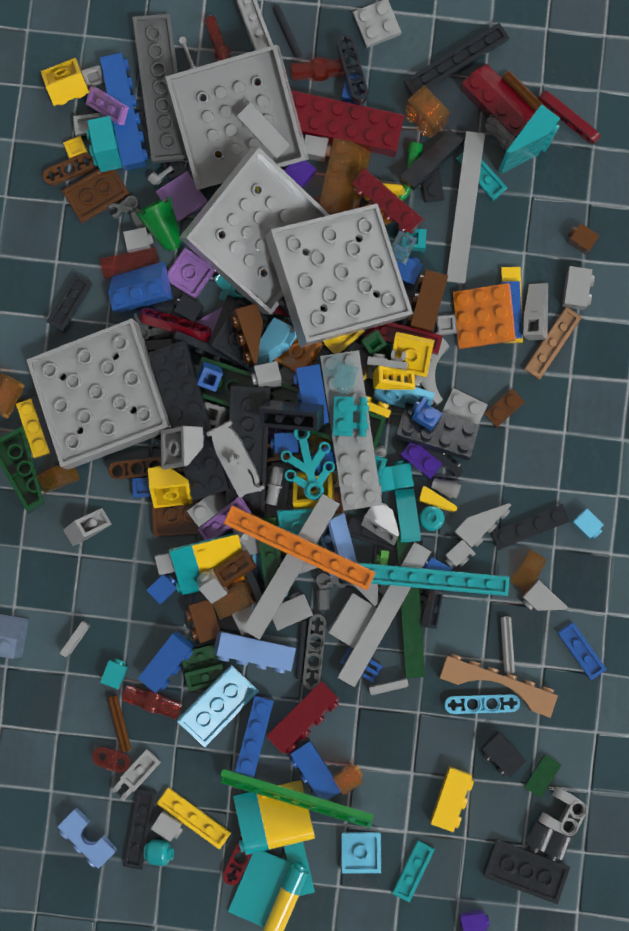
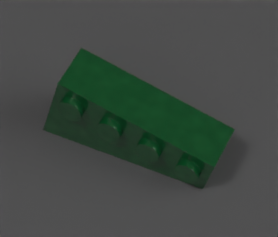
M21 426L0 438V466L29 514L45 505L26 433L24 427Z

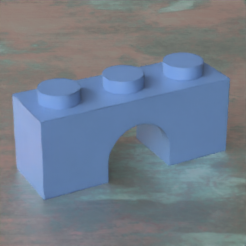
M75 808L57 826L60 829L59 833L63 838H69L74 843L72 845L78 853H83L87 857V862L92 867L96 866L99 869L118 848L105 835L96 842L88 841L84 837V828L90 820L78 808Z

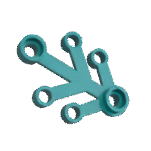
M294 430L293 434L299 440L304 463L292 456V453L288 450L282 451L280 458L282 461L289 462L305 472L308 482L297 476L296 472L291 469L285 472L284 477L286 480L293 481L304 488L307 498L318 500L324 493L322 484L329 473L334 471L335 465L331 461L324 462L323 470L317 479L315 478L314 471L325 454L330 451L331 446L327 442H321L318 446V452L311 460L307 442L310 431H305L304 436L300 437L298 430ZM323 444L328 446L325 452L321 450ZM284 453L290 454V458L288 460L283 459ZM327 463L332 465V469L329 471L325 469ZM288 472L294 473V477L292 479L287 478ZM312 487L317 488V492L315 494H312L310 492V489Z

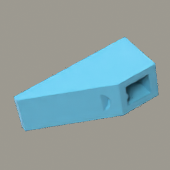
M275 317L273 318L260 339L258 360L255 366L270 363L290 349L297 337L292 326ZM248 364L244 365L245 368L254 373V367L249 369Z

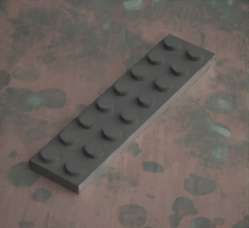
M170 14L132 17L151 163L188 160L166 81V76L178 73Z

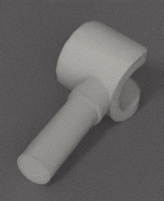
M169 166L159 175L153 172L148 177V181L154 185L160 184L162 178L171 172L173 167Z

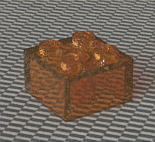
M425 85L407 100L405 111L407 118L419 126V130L424 136L428 135L430 138L434 137L447 125L451 113Z

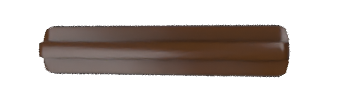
M511 71L504 74L503 80L535 112L541 105L547 108Z
M109 696L107 701L121 752L130 751L131 744L118 696Z

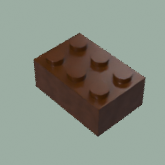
M427 269L424 275H420L416 288L420 292L415 293L411 306L415 310L408 317L406 325L411 328L433 332L448 275Z

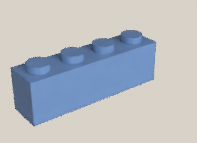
M218 631L213 654L218 656V660L229 662L231 658L237 660V664L247 666L248 662L254 663L256 668L266 670L268 666L273 667L275 672L285 673V670L291 671L296 648Z

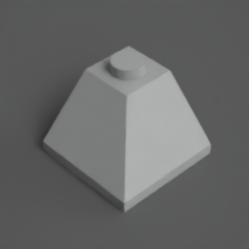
M181 426L161 430L162 470L184 467L190 464L203 448V427Z

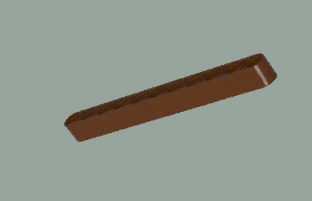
M307 439V442L314 446L313 452L310 453V456L317 453L318 448L314 441ZM299 443V453H294V454L292 455V456L296 457L297 459L303 458V457H302L301 448H300V443ZM276 453L273 458H267V462L282 461L280 454ZM283 454L284 460H288L290 458V456ZM152 457L114 462L109 466L108 473L112 478L118 480L148 477V468H152V464L155 461H159L162 466V458ZM139 463L142 470L140 473L135 474L133 466ZM120 465L123 472L120 476H116L114 469ZM183 467L174 470L177 473L184 472Z

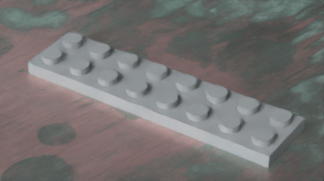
M359 350L320 356L343 511L382 505L368 412L367 423H369V429L366 430V437H358L359 429H353V437L333 436L334 396L354 397V405H359L360 397H366ZM353 411V423H359V411Z

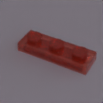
M156 247L101 258L100 262L104 278H110L114 275L157 264L159 259Z

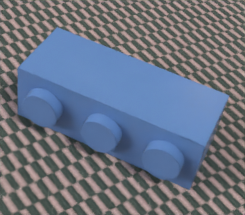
M334 514L320 537L321 545L325 549L353 562H357L345 514Z

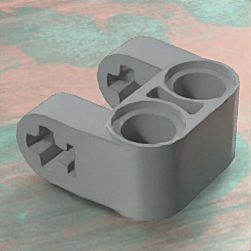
M556 786L552 795L567 803L559 820L542 812L538 821L559 833L572 836L578 831L587 813V806L571 793ZM575 804H581V810L578 813H573L572 811ZM571 821L572 828L567 831L564 830V823Z

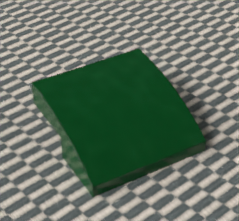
M215 642L192 648L193 654L187 661L183 659L182 664L189 692L209 687L224 672L222 660H218V656L213 654Z

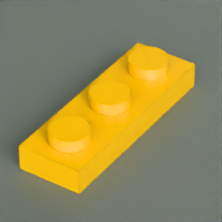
M32 399L17 403L16 406L33 457L38 458L50 454Z

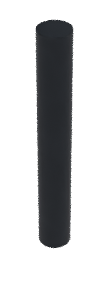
M275 5L273 7L274 13L295 58H299L302 56V53L280 5Z
M300 621L295 679L303 680L308 621Z

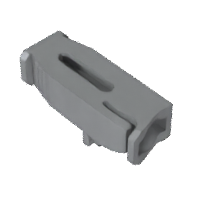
M229 420L209 430L206 434L208 437L212 435L215 452L239 498H241L245 494L265 489L264 483L257 485L260 482L257 469L241 438L231 428L232 421Z

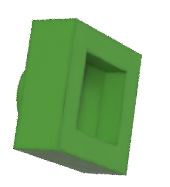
M381 550L380 554L376 555L375 564L387 565L389 551Z

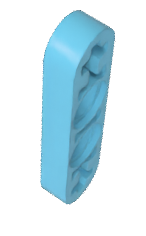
M513 694L449 696L444 701V707L451 714L515 712L520 707V700ZM503 697L502 701L507 702L512 697L516 704L513 705V708H510L509 705H502L503 709H500L501 702L499 698ZM490 698H494L497 701V706L494 709H489L486 705L487 700ZM452 699L456 703H462L461 699H464L463 705L465 710H461V706H456L455 710H452L451 707H448V703H451ZM470 699H476L478 702V706L474 710H470L467 707V702Z

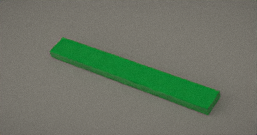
M225 769L221 773L222 784L371 828L373 814Z

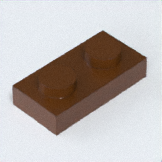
M512 388L485 412L484 416L497 428L525 401Z
M243 550L215 569L214 573L222 587L226 588L257 566L248 550Z

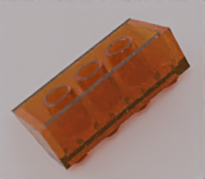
M337 138L333 140L319 203L330 215L357 209L360 206L362 196L354 190L356 186L352 182L364 168L368 170L371 152L352 141Z

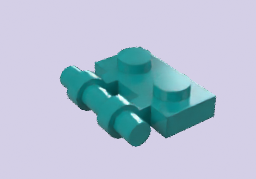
M334 396L333 436L353 437V429H359L358 437H366V430L369 429V423H367V412L369 411L367 397H360L359 405H354V397ZM353 411H359V423H353Z

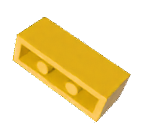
M448 766L430 819L431 825L454 832V829L459 827L461 822L459 814L461 809H465L468 798H465L468 790L471 791L474 783L470 773Z

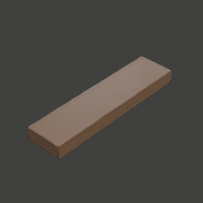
M565 307L548 332L547 340L542 341L523 370L540 380L582 317L568 307Z

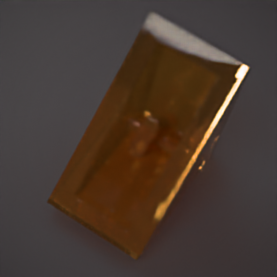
M60 465L52 467L37 476L44 494L80 480L76 467L68 470L60 467Z
M530 549L509 581L526 592L540 575L547 560Z

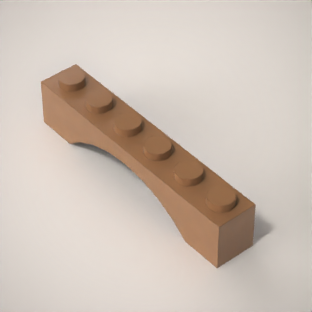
M451 654L450 657L445 656L439 674L440 679L457 685L475 680H489L501 683L516 692L529 710L551 718L558 695L553 694V689L543 686L541 690L535 687L536 683L524 680V683L516 681L517 677L506 673V676L499 675V670L491 667L485 670L480 668V663L472 660L469 663L461 661L463 657Z

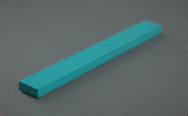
M358 563L376 572L371 584L508 596L509 576Z

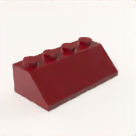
M488 64L475 70L461 85L460 91L512 143L535 114V111Z

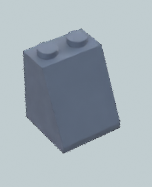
M0 614V657L11 659L23 657L29 619Z

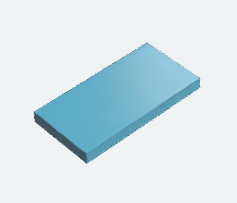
M230 664L177 719V722L206 747L259 690Z

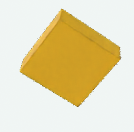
M81 135L63 142L70 159L80 154L88 153Z

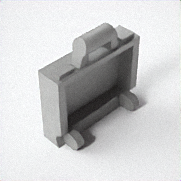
M351 592L333 624L329 627L328 633L354 648L376 607Z

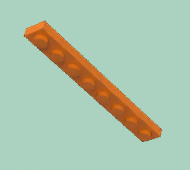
M231 506L224 521V524L365 590H368L376 573L235 506Z

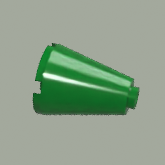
M170 196L165 197L167 201L164 202V200L160 199L142 208L143 213L137 211L136 215L164 250L169 249L171 252L180 247L179 244L182 240L179 239L180 232Z

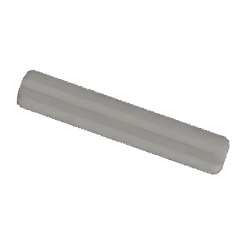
M504 616L500 618L504 673L513 674L515 672L512 622L510 616Z

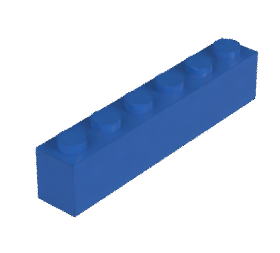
M122 53L100 57L107 94L129 107L124 125H118L113 121L122 167L124 171L146 167L145 160L149 159L147 150L143 149L141 143L145 142L143 131H139L138 124H141L139 112L135 113L134 106H137L135 94H131L130 88L134 87L131 76L128 77L127 70H130L128 59H124Z

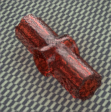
M321 57L314 58L310 62L291 63L292 81L308 79L325 81L329 77L344 76L340 59L327 60Z
M127 684L122 697V701L139 706L142 710L153 714L159 713L176 720L182 708V703L165 698L160 693H155L151 690L146 691Z

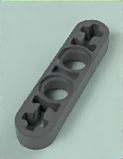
M315 614L310 618L303 684L310 690L314 689L321 680L326 619L320 614ZM316 617H320V621H323V625L319 626V631H323V635L318 633L311 634V629L315 631V624H312V620H316ZM314 636L321 639V645L317 648L312 647L310 644V640ZM317 656L319 664L316 667L310 666L308 664L309 657ZM307 668L310 670L319 669L318 674L314 672V679H317V683H314L313 686H309V682H306V678H310L311 673L306 672Z

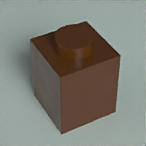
M580 223L577 228L573 227L568 234L570 237L568 244L587 255L600 235Z

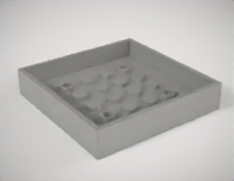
M278 45L166 76L196 190L222 184L251 148L259 147L280 168L309 160ZM259 78L261 85L256 86L255 80ZM202 94H205L207 97L204 102L200 98ZM250 102L291 145L277 159L237 117ZM217 151H221L222 156L220 158L216 156Z
M257 147L251 148L179 239L252 304H257L263 314L271 315L278 307V301L284 295L265 235L272 229L330 214L264 151ZM256 186L259 188V192L257 194L254 191ZM220 231L223 232L222 238H219L218 236ZM302 250L303 255L307 256V252ZM261 270L265 271V275L263 277L260 274Z
M378 203L272 229L265 235L300 347L403 320L413 314ZM355 237H358L360 242H357ZM302 250H305L308 255H303ZM373 292L378 294V298L374 297ZM320 306L325 308V312L320 310Z
M133 319L27 359L59 464L62 468L72 469L161 435V430L171 429L156 374L139 323ZM119 354V358L114 360V356ZM65 374L66 379L62 381L61 377ZM136 407V413L132 414V409ZM80 428H83L82 434H79Z

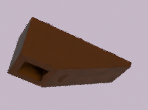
M257 304L235 309L230 317L231 324L237 331V342L242 346L244 352V362L248 364L249 369L257 364L263 325Z

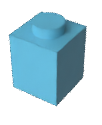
M584 509L571 522L586 539L591 537L595 539L602 532L600 528L604 525L588 509Z

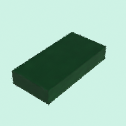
M544 754L524 787L541 798L562 765Z

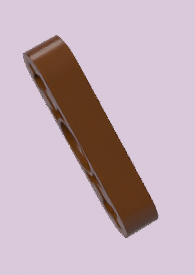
M83 153L49 167L44 171L43 179L49 186H57L88 173L96 167L93 157H91L90 153ZM87 158L90 161L89 166L83 164L85 163L84 159ZM75 162L79 163L81 170L78 169ZM67 165L75 167V171L72 174L65 173L64 169ZM58 169L61 170L64 177L61 178ZM50 173L56 175L54 181L47 179L50 177Z

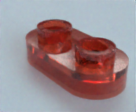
M98 747L92 754V760L95 765L118 773L125 772L131 765V759L126 753L108 747ZM100 753L106 754L105 760L100 759ZM119 759L124 760L123 766L118 764Z

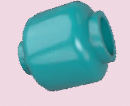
M429 506L421 511L419 523L423 529L435 531L442 527L445 517L440 508Z
M152 839L145 845L144 858L147 859L150 865L166 866L174 857V848H171V844L167 840Z

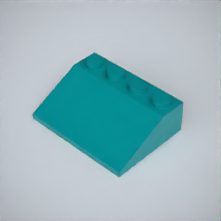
M541 105L506 151L498 173L502 174L538 156L541 151L545 152L560 127L558 125L560 118Z

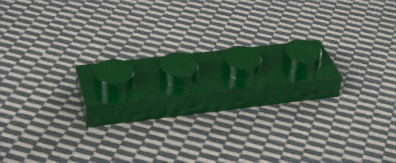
M276 516L261 518L277 526ZM259 540L266 590L280 567L282 560L279 549Z

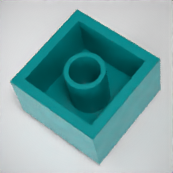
M106 116L87 120L89 128H86V134L90 141L89 150L91 157H93L94 165L99 166L100 172L123 168L111 117Z

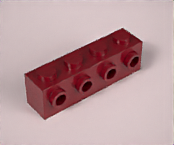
M364 168L352 182L356 186L354 190L362 197L365 194L370 198L368 202L371 205L378 203V206L385 211L383 215L389 221L394 219L399 224L397 227L403 233L409 232L413 234L425 220L367 169Z
M321 681L266 737L282 754H291L297 748L296 743L300 739L305 740L311 734L310 729L314 725L319 726L325 720L324 715L328 711L333 712L339 706L337 702L340 699Z

